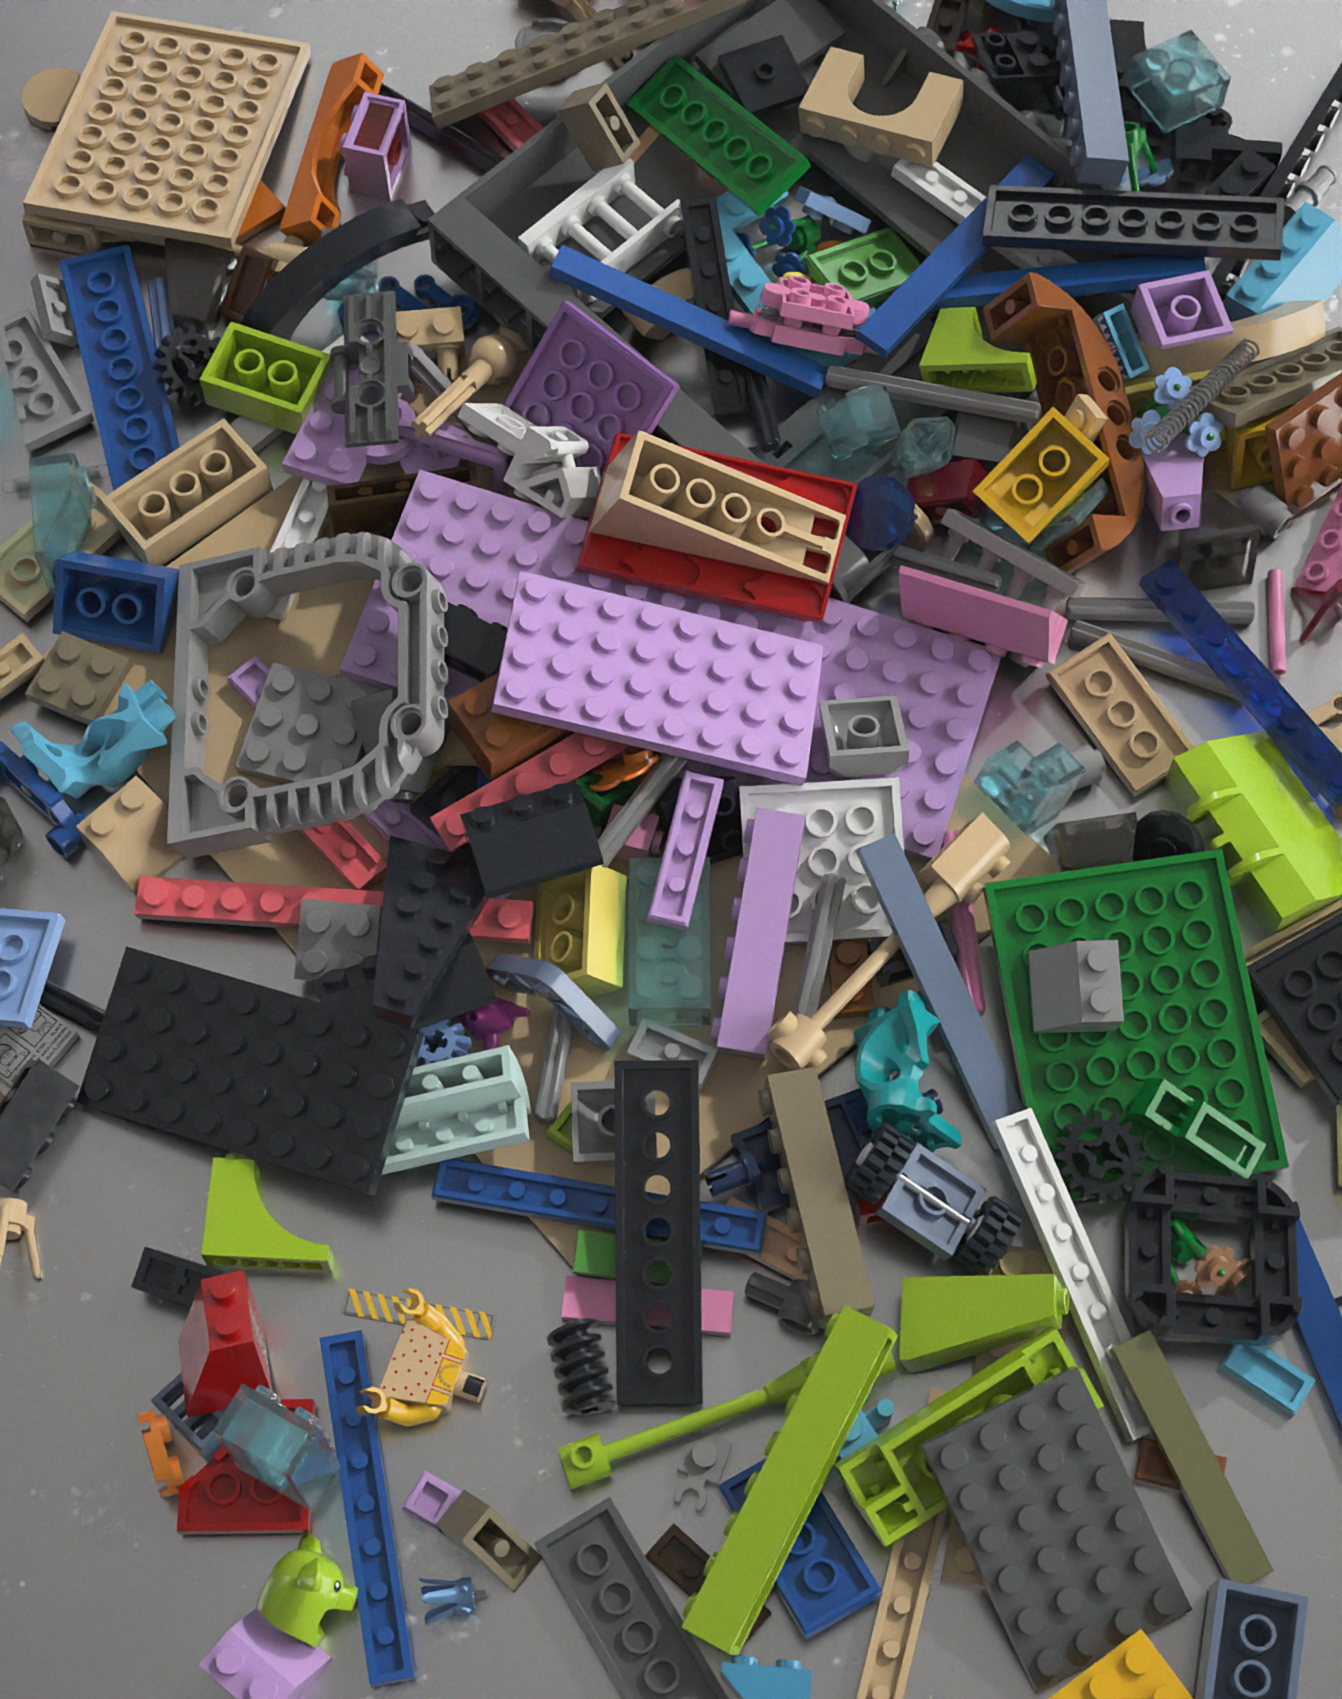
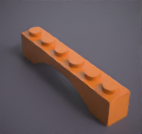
M362 52L331 64L279 228L286 237L296 236L305 243V247L311 246L338 227L342 212L337 205L335 178L342 156L340 153L341 138L344 132H349L353 108L355 105H360L364 92L378 95L384 73Z

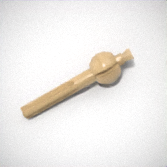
M501 326L497 331V335L489 334L477 339L468 353L469 368L411 423V426L416 429L414 435L419 439L422 436L428 439L484 384L496 386L511 379L518 366V355H526L529 351L520 334Z

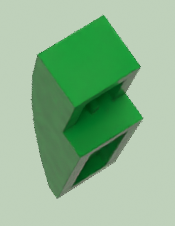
M1161 1078L1146 1079L1128 1114L1170 1141L1238 1178L1249 1179L1266 1146L1261 1140L1206 1102L1195 1101L1167 1080Z

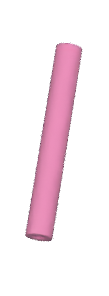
M1272 569L1267 573L1270 673L1274 676H1281L1286 673L1283 571Z

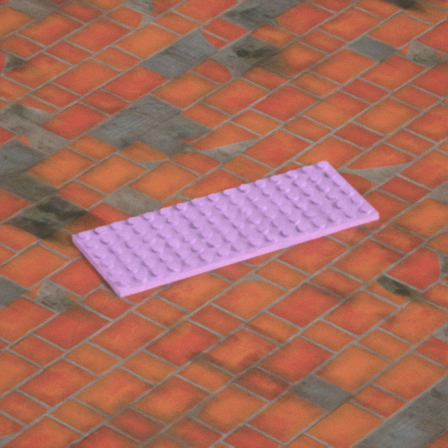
M419 470L391 541L399 545L414 562L422 564L443 586L449 603L455 606L463 604L477 613L478 618L490 624L497 622L508 628L519 572L524 571L824 645L807 777L804 783L899 777L904 854L929 863L940 851L944 833L947 830L1001 659L1000 655L985 651L983 645L967 640L957 641L954 636L832 598L828 599L823 620L819 623L812 621L802 622L760 610L754 612L689 594L679 595L637 583L632 585L577 571L575 568L589 522L571 516L560 518L548 509ZM375 579L341 664L340 673L343 676L387 690L391 688L398 689V613L382 596L381 581ZM446 666L448 681L444 683V697L453 699L480 682ZM897 695L909 746V762L904 764L900 771L889 775L845 778L832 774L826 767V748L819 712V701ZM622 753L612 759L621 757ZM691 759L687 761L674 778V780L683 779L684 772L689 771L707 776H734L737 780L738 788L739 786L792 784Z

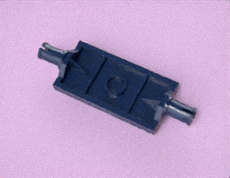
M861 1088L824 1101L844 1180L847 1178L846 1175L852 1168L851 1165L854 1160L858 1158L859 1152L862 1148L864 1149L866 1142L872 1137V1130L867 1122L868 1105ZM930 1089L922 1093L923 1097H929L935 1101L937 1106L936 1114H942L943 1106L941 1100H934L935 1097H938L936 1090ZM770 1121L731 1135L730 1141L738 1161L704 1172L707 1187L712 1186L709 1191L713 1197L747 1184L748 1187H751L760 1211L769 1212L790 1204L788 1193L782 1194L778 1184L777 1169L782 1167L779 1155L772 1154L768 1141V1130L772 1129Z

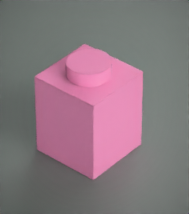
M613 805L606 828L623 806ZM648 813L614 858L649 867L652 855L660 854L665 838V832L660 831V816Z

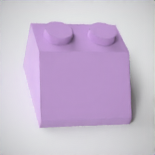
M1209 270L1138 285L1131 314L1142 341L1162 350L1233 334L1234 330Z
M257 1607L225 1633L199 1666L236 1699H300L330 1663L332 1657L319 1646L313 1648L304 1641L275 1627L262 1615Z

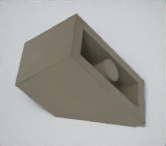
M463 1490L436 1523L464 1552L512 1591L517 1588L541 1558V1555L490 1505L466 1490Z

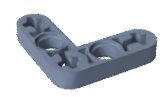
M497 953L486 967L487 975L506 990L545 998L587 1041L599 1049L608 1051L621 1034L617 1026L563 971L547 961Z

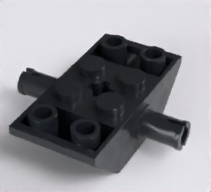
M1020 17L1013 24L1015 33L990 32L987 34H972L971 41L987 76L991 80V84L1017 111L1053 110L1057 120L1062 121V115L1065 121L1069 120L1068 114L1063 112L1065 88L1060 86L1062 64L1061 61H1057L1056 52L1059 41L1058 36L1054 35L1053 31L1038 32L1034 20L1027 19L1026 21L1025 18ZM1114 53L1119 81L1123 78L1124 71Z

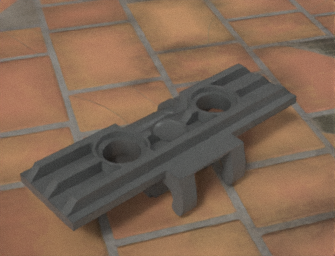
M395 291L343 295L344 345L335 346L330 351V359L334 363V397L331 399V410L337 414H345L346 448L399 443L398 393L404 394L406 401L414 400V385L408 377V367H412L414 361L413 351L407 342H397ZM376 331L380 333L379 338L374 342L367 343L360 340L365 332ZM359 364V384L349 385V365Z

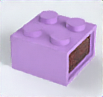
M364 92L360 105L354 106L350 130L348 133H343L340 142V153L344 154L345 158L344 175L348 177L350 192L391 200L411 149L408 117L404 100Z

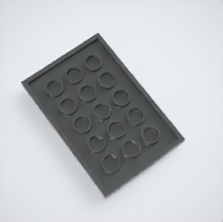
M1072 1366L919 1444L1035 1691L1040 1692L1100 1660L1140 1629L1147 1635L1192 1611L1189 1601L1078 1367Z

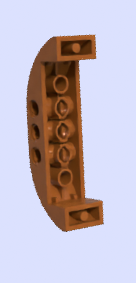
M1029 272L983 307L991 341L1025 345L1026 352L1031 355L1037 379L1035 387L1043 416L1052 407L1065 416L1077 394H1087L1108 418L1093 442L1109 458L1108 467L1067 507L1071 528L1043 545L1047 561L1071 574L1117 546L1131 533L1139 519L1144 504L1146 485L1144 462L1141 448L1132 447L1128 440L1130 433L1133 431L1131 428L1133 417L1118 365L1103 335L1083 308L1065 291L1043 276Z

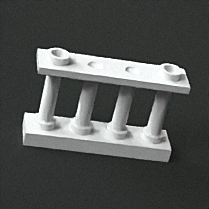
M628 158L624 164L601 170L518 237L519 247L536 262L546 258L550 263H553L559 252L555 247L566 238L573 237L601 263L626 273L668 237L672 238L682 229L679 212L680 200L677 199L664 210L635 185L634 161ZM627 196L647 213L652 220L638 231L609 206L617 197ZM599 216L627 241L611 252L582 227L591 218ZM573 288V295L585 305L597 300V298Z

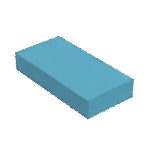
M1233 1344L1218 1370L1291 1418L1295 1415L1316 1381L1265 1346Z

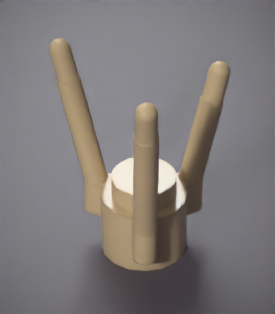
M1 1198L0 1267L5 1241L20 1238L23 1231L25 1233L32 1276L36 1280L40 1279L41 1271L34 1234L35 1217L27 1215L28 1205L25 1201L16 1198Z

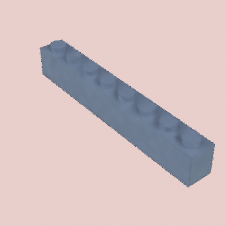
M1050 0V9L1055 10L1053 33L1058 36L1059 41L1056 57L1057 61H1061L1062 64L1060 86L1065 88L1063 112L1068 114L1069 119L1066 136L1072 142L1070 166L1075 167L1077 183L1119 186L1129 163L1107 0Z

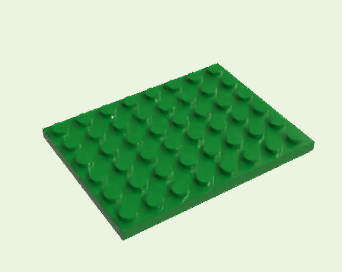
M1222 849L984 883L982 888L1024 1110L1032 1108L1052 1156L1063 1152V1149L1057 1147L1054 1143L1058 1137L1068 1138L1063 1131L1068 1122L1078 1127L1076 1118L1083 1113L1091 1121L1093 1113L1096 1110H1100L1103 1120L1107 1121L1113 1113L1118 1114L1117 1125L1122 1127L1130 1122L1132 1127L1128 1132L1129 1136L1142 1137V1140L1135 1148L1136 1151L1146 1152V1157L1136 1162V1165L1144 1169V1173L1140 1177L1131 1176L1135 1184L1143 1176L1155 1171L1158 1166L1174 1165V1172L1236 1177L1194 1155L1128 1114L1146 1079L1161 1078L1167 1080L1195 1101L1206 1102L1266 1144L1251 1174L1283 1170L1289 1167ZM1118 940L1124 1022L1116 1031L1033 1033L1028 952L1074 941ZM1099 1130L1085 1132L1078 1139L1084 1138L1089 1141L1095 1139L1099 1134ZM1116 1138L1115 1142L1120 1152L1125 1154L1123 1146ZM1097 1149L1093 1153L1096 1156L1095 1163L1101 1166L1106 1161L1102 1158L1103 1150ZM1073 1159L1077 1171L1083 1176L1079 1162ZM1055 1162L1060 1171L1063 1168V1163ZM1107 1173L1103 1175L1099 1184L1111 1183L1119 1179L1121 1175L1117 1174L1115 1176ZM1068 1176L1062 1178L1066 1188L1071 1181ZM1121 1186L1122 1194L1132 1192V1190L1128 1191ZM1076 1187L1071 1192H1068L1072 1202L1081 1200L1082 1189ZM1092 1193L1088 1199L1096 1198V1194Z

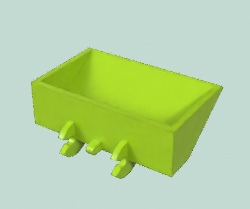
M1266 731L1206 741L1173 758L1164 785L1185 814V818L1190 820L1200 832L1208 850L1222 849L1230 886L1236 889L1267 937L1280 932L1342 898V839Z

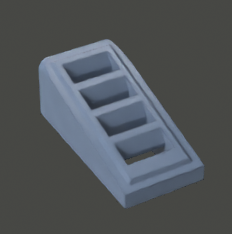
M181 1372L150 1401L166 1416V1419L191 1446L209 1462L213 1458L212 1455L240 1430L222 1410L189 1417L182 1421L181 1419L187 1415L185 1400L174 1410L170 1408L184 1394ZM212 1415L213 1418L195 1434L193 1431Z

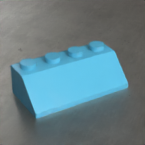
M1305 201L1283 227L1281 260H1256L1226 295L1223 306L1230 322L1267 312L1287 301L1323 300L1324 304L1342 282V230L1336 219Z

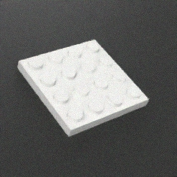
M899 777L804 783L802 786L796 784L739 786L743 858H749L751 843H744L747 819L755 820L757 808L805 815V826L785 945L808 943L824 874L830 873L838 874L846 879L833 941L887 939L893 931L856 854V850L895 833L904 852Z

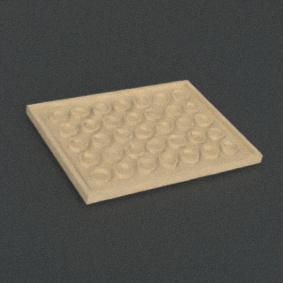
M111 11L23 201L25 213L233 249L310 57L309 43Z

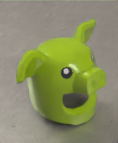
M307 1533L301 1538L296 1550L287 1552L278 1560L260 1592L257 1607L262 1615L275 1627L304 1641L309 1646L317 1648L325 1636L319 1623L324 1613L330 1609L352 1611L357 1598L358 1588L344 1583V1577L338 1565L322 1555L319 1539L311 1533Z

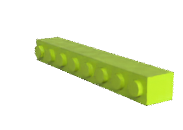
M846 1305L843 1306L840 1314H833L829 1320L824 1334L827 1340L821 1352H815L811 1356L805 1369V1376L808 1378L801 1392H794L785 1408V1415L788 1417L781 1431H775L770 1437L764 1452L768 1457L761 1471H755L749 1478L744 1490V1495L747 1498L740 1512L735 1511L730 1516L724 1529V1535L727 1538L720 1552L715 1551L708 1559L703 1571V1576L706 1579L699 1593L694 1592L690 1596L682 1615L686 1618L682 1625L683 1629L734 1656L739 1655L898 1337L890 1327Z

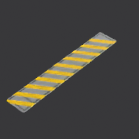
M349 1288L346 1291L342 1314L403 1325L406 1318L413 1320V1314L397 1313L393 1307L394 1302H398L408 1308L411 1304V1299ZM424 1302L444 1315L460 1335L487 1340L491 1339L496 1318L495 1314Z

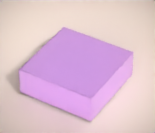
M424 1470L401 1509L440 1533L441 1529L436 1523L458 1498L461 1491Z

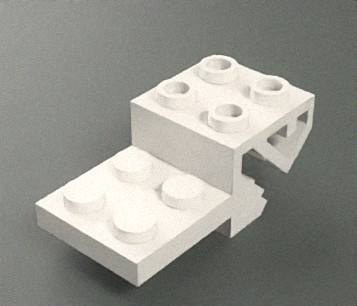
M463 403L457 417L470 424L468 429L478 436L492 438L498 442L497 448L514 456L503 481L515 488L513 492L518 497L530 502L536 501L560 518L571 516L581 519L582 517L591 516L602 476L599 467L575 466L574 458L586 454L589 449L586 439L565 426L538 427L503 404Z

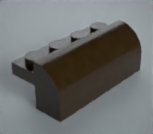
M476 464L428 471L480 488ZM418 473L326 486L334 538L342 533L358 534L359 532H368L392 540Z

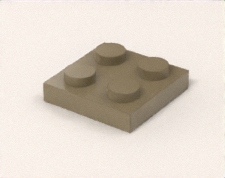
M62 631L25 694L27 699L33 703L89 725L94 719L104 715L133 665L130 658Z

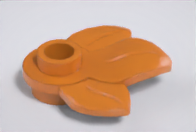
M636 746L629 747L622 752L621 757L612 759L592 770V773L602 775L603 777L597 783L589 785L590 789L593 791H606L617 786L621 781H628L650 772L655 766L654 763L660 759L659 752Z

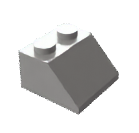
M1118 940L1074 941L1028 952L1033 1033L1116 1031L1124 1022Z

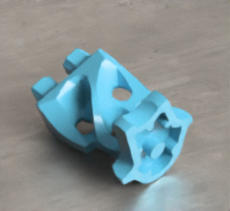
M149 680L137 691H134L127 683L123 684L118 695L117 710L110 715L98 717L90 722L79 744L73 746L53 744L26 721L16 723L11 728V732L22 745L20 748L21 752L49 777L61 793L65 792L79 799L89 789L97 785L116 787L130 777L143 763L150 748L164 746L167 743L163 730L177 717L170 706L165 703L168 700L165 692L152 680Z

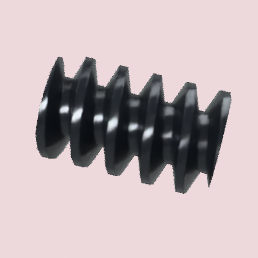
M581 1319L566 1323L553 1330L547 1336L548 1345L555 1348L550 1353L552 1362L559 1364L554 1369L556 1379L562 1381L557 1388L559 1395L567 1397L561 1403L562 1411L567 1414L590 1415L610 1410L616 1406V1401L603 1400L602 1398L603 1395L613 1390L612 1384L599 1383L598 1380L607 1375L609 1370L608 1367H595V1362L605 1357L604 1351L591 1349L592 1345L602 1340L600 1334H588L587 1330L598 1324V1321L595 1319Z

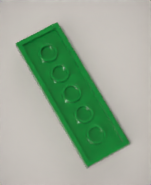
M677 54L626 103L632 113L758 217L771 207L811 167L804 155Z

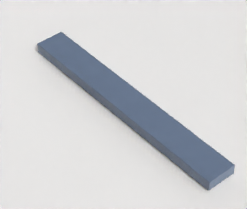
M895 833L859 848L856 850V854L930 1013L939 1019L940 1023L937 1025V1028L994 1149H997L999 1146L990 1124L995 1120L1023 1111L1024 1109Z

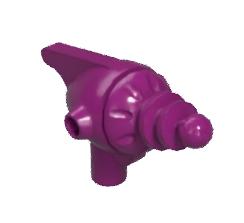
M496 997V1002L456 1017L461 1018L464 1025L472 1031V1037L475 1040H483V1051L498 1048L499 1034L512 1029L514 1021L518 1017L530 1016V1010Z

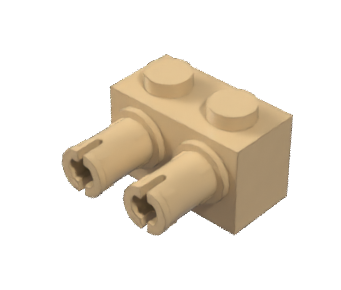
M461 306L396 312L397 342L417 345L429 359H437V368L447 378L450 375L452 383L456 381L460 376L458 357L465 354ZM411 371L412 376L410 380H415L416 390L425 388V385Z

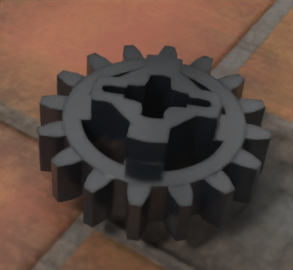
M190 325L185 333L178 327L172 332L171 336L167 334L160 342L162 346H159L154 352V355L159 360L154 363L153 369L162 372L156 381L158 384H168L169 387L166 390V395L169 396L174 392L178 393V403L180 404L187 398L191 399L193 407H197L202 399L206 403L202 387L195 386L200 383L199 379L221 340L219 336L213 340L209 339V329L205 328L200 334H196L194 325ZM184 345H191L190 348H185V347H183V346H184Z
M1096 1110L1093 1113L1091 1121L1082 1113L1076 1118L1078 1127L1068 1122L1063 1128L1068 1138L1058 1137L1055 1140L1054 1144L1063 1149V1152L1055 1154L1053 1159L1057 1163H1063V1168L1059 1171L1061 1177L1068 1176L1071 1180L1066 1189L1068 1192H1071L1076 1187L1082 1189L1081 1200L1083 1201L1087 1200L1092 1193L1096 1194L1098 1204L1106 1201L1107 1193H1110L1111 1197L1116 1201L1123 1196L1121 1186L1131 1191L1136 1185L1131 1176L1140 1177L1144 1173V1169L1136 1165V1162L1143 1160L1146 1157V1152L1136 1151L1135 1148L1142 1140V1137H1130L1128 1132L1132 1124L1128 1122L1122 1127L1117 1125L1118 1114L1113 1113L1107 1121L1103 1120L1100 1110ZM1099 1130V1134L1095 1139L1090 1141L1084 1138L1078 1139L1085 1132ZM1116 1138L1123 1146L1125 1154L1120 1152L1115 1142ZM1097 1149L1103 1150L1102 1158L1106 1160L1101 1166L1095 1163L1096 1156L1093 1153ZM1073 1159L1079 1162L1083 1176L1077 1171ZM1107 1173L1115 1176L1117 1174L1121 1175L1119 1179L1111 1183L1099 1184L1103 1175Z

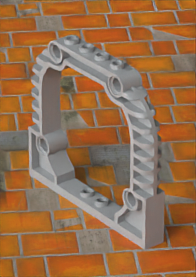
M359 532L358 534L342 533L330 539L327 537L320 538L316 542L309 544L303 542L296 544L292 548L282 547L271 553H267L259 546L179 565L173 711L177 719L172 722L167 845L188 859L271 842L272 834L278 833L281 835L292 830H306L313 826H326L338 821L346 822L353 820L358 815L363 813L369 814L376 810L378 804L385 799L390 800L399 792L400 784L407 774H415L422 761V757L429 756L440 748L444 739V719L448 717V706L444 698V683L448 681V670L444 662V647L448 645V635L444 627V612L448 610V600L443 586L422 564L414 562L399 545L388 538L368 532ZM377 579L381 581L382 596L398 613V698L388 705L381 717L378 745L356 765L332 775L260 789L243 776L230 778L222 785L208 775L204 769L206 734L209 730L207 719V699L210 696L208 683L209 646L223 643L233 629L247 616L261 618L268 615L274 609L277 599L280 597L350 580Z

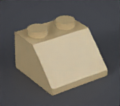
M137 776L76 826L85 846L135 896H137L140 876L159 877L183 857V855L167 845V806Z

